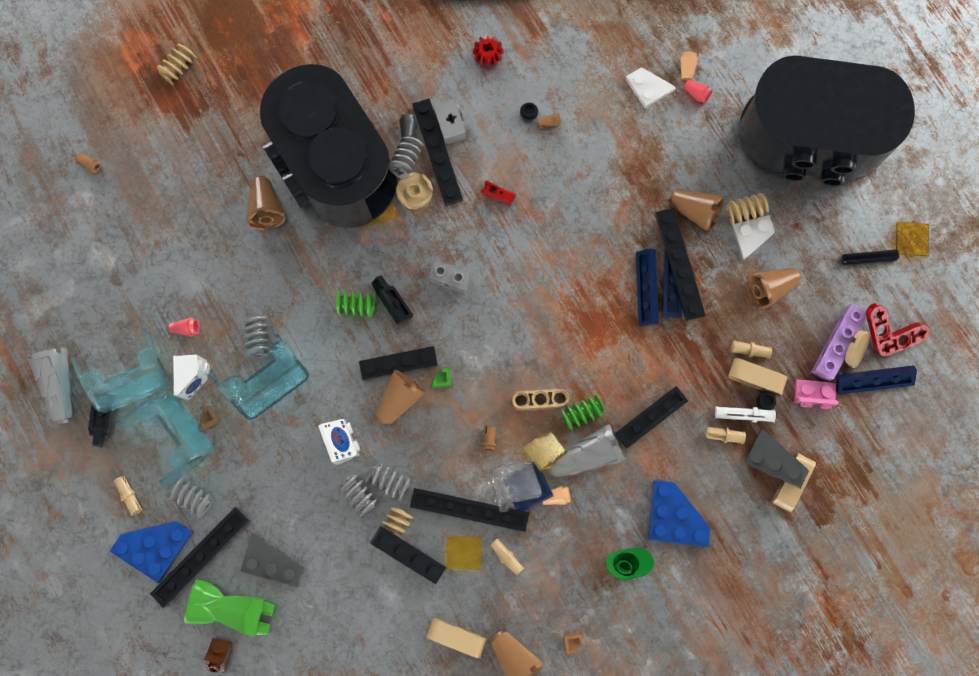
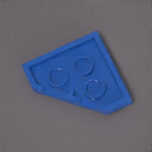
M654 480L648 540L709 547L710 526L679 487L673 482Z
M175 521L124 533L119 536L110 552L155 582L160 583L193 531Z

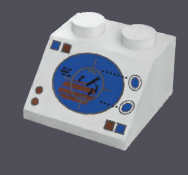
M198 355L173 356L174 395L184 400H189L208 380L207 374H210V365L207 363V360Z
M340 419L318 425L332 463L340 465L359 457L360 446L357 440L354 441L351 434L354 431L350 422L347 423L346 420Z

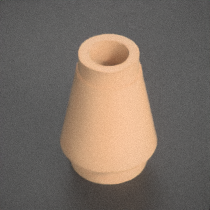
M682 53L680 57L682 80H693L698 62L697 53Z
M562 485L552 489L551 491L554 496L543 501V505H567L568 502H571L569 487Z

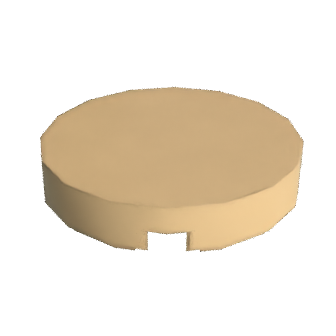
M411 172L408 173V179H399L396 195L398 201L404 207L418 210L425 207L431 201L433 187L431 181L425 175Z
M863 330L858 331L854 335L856 340L854 343L851 342L846 352V365L853 369L860 364L869 345L870 334Z

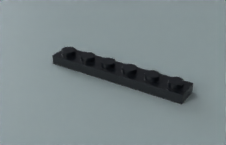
M430 98L412 103L445 206L463 201Z
M670 208L655 212L654 215L685 320L687 322L706 316L675 210Z
M417 488L413 490L410 503L411 508L526 532L529 512L523 511L518 513L516 509Z
M234 507L166 576L150 595L165 608L251 520L238 507Z

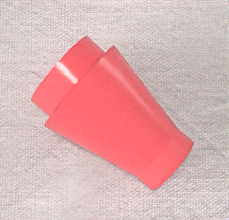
M690 79L687 80L683 87L699 103H706L712 94L709 86Z
M193 318L170 323L169 333L193 337L199 333V323Z

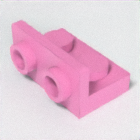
M795 380L794 403L800 404V407L812 408V405H818L820 409L830 410L838 405V401L835 400L836 383Z

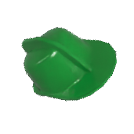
M642 548L618 550L608 556L606 567L617 580L627 582L633 578L648 575L654 567V558L650 552Z

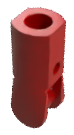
M485 181V187L480 191L483 195L510 206L512 205L516 196L515 193ZM491 189L496 190L495 194L491 193Z

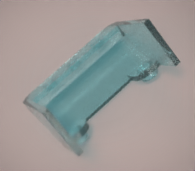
M273 325L269 328L278 341L272 345L270 351L275 359L247 380L243 381L239 376L234 375L222 381L213 370L209 371L217 388L248 420L259 417L306 382L309 377L305 366Z
M146 327L142 328L149 346L138 352L137 360L140 366L110 379L102 381L97 372H84L82 364L74 356L70 358L81 386L98 412L107 413L163 390L168 386L169 376L152 336Z
M166 393L139 404L119 419L116 424L129 429L139 420L149 422L155 417L159 419L179 446L170 455V463L175 469L159 481L161 485L171 486L213 453L214 446L179 397L172 393Z

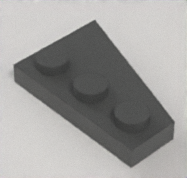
M763 428L745 461L746 465L801 489L809 473V470Z
M252 533L240 571L298 587L304 567L261 539L255 533Z

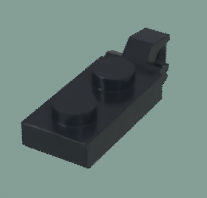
M382 275L376 277L371 282L378 297L397 325L413 317L412 312L394 285L390 286L387 284Z
M93 392L88 431L89 436H93L92 446L103 447L104 437H108L110 433L114 394Z

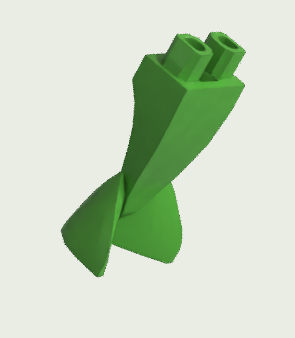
M198 578L194 582L190 593L184 623L204 625L218 621L246 635H268L270 623L261 622L262 614L273 616L275 605L259 597L242 595L224 596L212 583Z

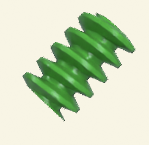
M340 290L337 291L336 309L338 314L341 315L345 311L346 315H350L352 311L354 316H357L359 312L361 317H364L366 313L370 318L373 316L377 305V294L371 299L370 293L367 294L366 298H363L362 292H360L358 297H356L355 292H352L349 297L347 291L344 292L343 296H341Z
M597 394L594 396V400L590 397L587 398V404L581 400L580 407L574 403L573 410L566 406V413L560 409L566 425L572 431L574 430L573 424L580 428L581 421L588 425V418L595 422V415L602 419V413L604 412Z

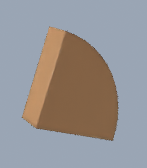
M210 404L204 408L201 415L200 427L202 431H206L220 422Z
M583 633L563 635L566 656L574 654L580 648L583 642Z

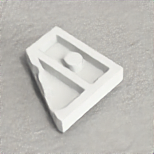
M642 67L626 76L625 79L644 108L673 93L676 89L672 84Z
M770 215L732 225L742 260H745L775 233Z

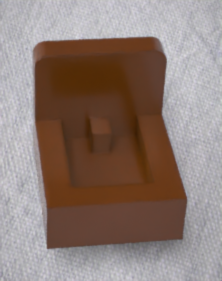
M212 638L204 658L205 668L212 673H225V664L232 649V642Z

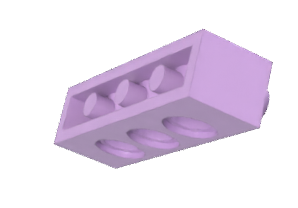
M852 303L844 308L810 374L825 382L834 380L846 357L849 344L854 342V335L860 331L866 319L865 310Z

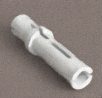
M716 406L715 419L752 420L753 423H757V421L775 422L776 412L775 410H761L757 407L745 409Z

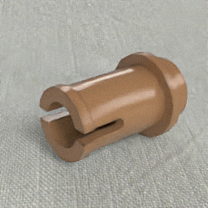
M553 112V115L537 117L539 129L550 126L558 127L561 124L559 113Z
M82 152L78 153L75 157V162L87 168L91 173H96L100 169L101 164L97 159H92Z
M484 426V440L481 445L483 450L494 451V447H497L495 444L497 427Z

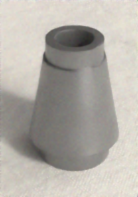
M401 115V119H399L401 137H414L417 124L415 115Z

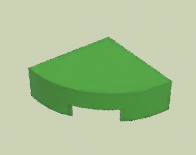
M450 367L443 368L436 374L432 382V389L452 387Z

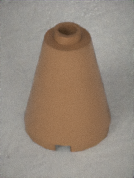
M258 176L251 182L247 223H249L251 228L257 230H269V226L273 225L275 228L279 227L285 221L284 211L270 180L264 176Z
M676 190V192L671 193L669 203H671V208H674V210L710 232L716 224L713 221L721 213L724 196Z
M795 268L751 273L746 278L749 279V283L746 284L747 294L753 304L757 303L760 306L758 309L765 310L800 285L801 273Z
M394 370L376 411L377 420L383 425H387V423L391 425L424 395L425 389L416 381L408 379L407 375Z
M500 631L492 637L494 641L491 645L505 676H535L545 666L537 656L507 631L504 633Z

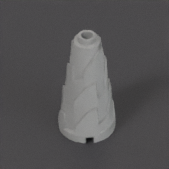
M60 348L61 351L50 349L26 356L42 398L45 400L49 416L53 422L57 421V425L68 423L73 413L70 397L69 354L67 348Z
M608 424L596 430L595 433L581 439L579 443L562 451L557 457L551 459L546 467L550 476L558 478L575 475L589 469L590 471L606 465L611 466L625 461L613 429Z

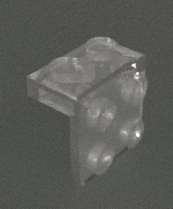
M530 461L495 466L491 476H489V485L494 490V501L496 506H499L500 513L508 511L512 502L539 498L542 494L533 464Z

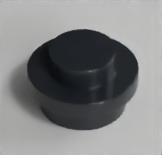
M525 103L520 108V115L524 120L532 121L538 116V108L534 103Z
M765 391L757 396L756 403L761 410H771L776 405V398L771 392Z

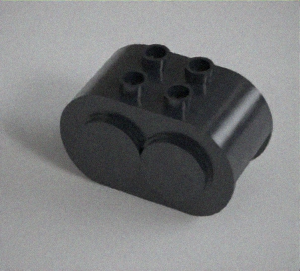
M787 56L772 63L762 74L755 94L750 98L742 111L739 122V135L742 146L749 157L767 170L782 172L783 179L803 181L806 179V176L821 178L820 183L823 185L841 186L844 184V181L858 180L871 174L907 138L914 123L915 105L912 93L906 82L897 73L888 68L806 56Z
M318 64L297 66L276 77L266 89L261 100V124L270 139L261 146L300 208L310 203L315 213L321 219L334 226L344 228L363 226L377 219L393 201L397 180L396 176L389 170L390 159L386 144L344 79L335 70Z

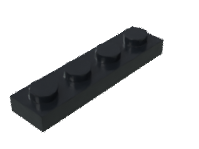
M434 346L359 361L363 381L389 376L394 370L404 373L438 366Z
M675 386L615 434L623 445L629 448L687 403L688 400L679 388Z
M382 526L379 527L369 542L434 584L438 582L447 568Z

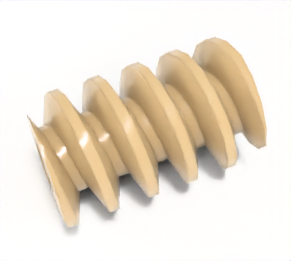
M179 43L176 45L178 50H171L173 56L168 54L166 56L168 61L162 60L163 66H157L159 74L171 85H174L171 80L172 78L178 80L176 73L183 75L182 67L188 69L186 62L193 64L191 57L197 59L190 49Z
M758 193L757 196L751 195L750 198L744 197L743 200L736 199L735 202L731 200L726 204V214L731 225H734L735 219H737L738 223H741L742 217L749 221V215L756 219V213L763 217L764 211L766 213L769 212L768 202L763 193Z
M390 508L393 516L386 515L389 522L382 521V525L393 534L402 538L398 532L405 533L406 530L403 525L409 526L410 523L407 518L413 519L414 517L400 508Z

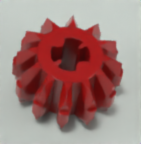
M487 35L486 39H483L480 36L479 42L474 43V60L480 61L479 64L481 66L486 63L489 68L491 63L496 66L497 61L502 60L504 49L501 48L502 43L501 41L497 42L496 37L490 39L489 35Z

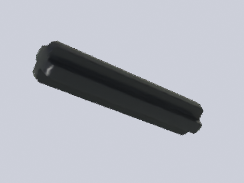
M895 249L843 254L841 260L843 265L895 261L899 259V251Z

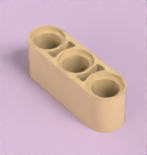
M734 358L728 378L764 392H771L776 396H782L788 378L781 373L738 358Z
M563 389L520 391L514 394L512 404L518 411L561 409L567 405L569 396ZM561 394L565 397V402L559 404L554 400V397ZM537 396H543L546 402L543 405H538L535 402ZM524 397L527 402L524 406H519L515 402L516 398Z
M796 453L794 457L809 470L801 489L781 481L772 500L773 504L788 512H792L816 465V462L799 453Z
M437 618L432 619L426 638L478 659H480L487 641L486 638Z

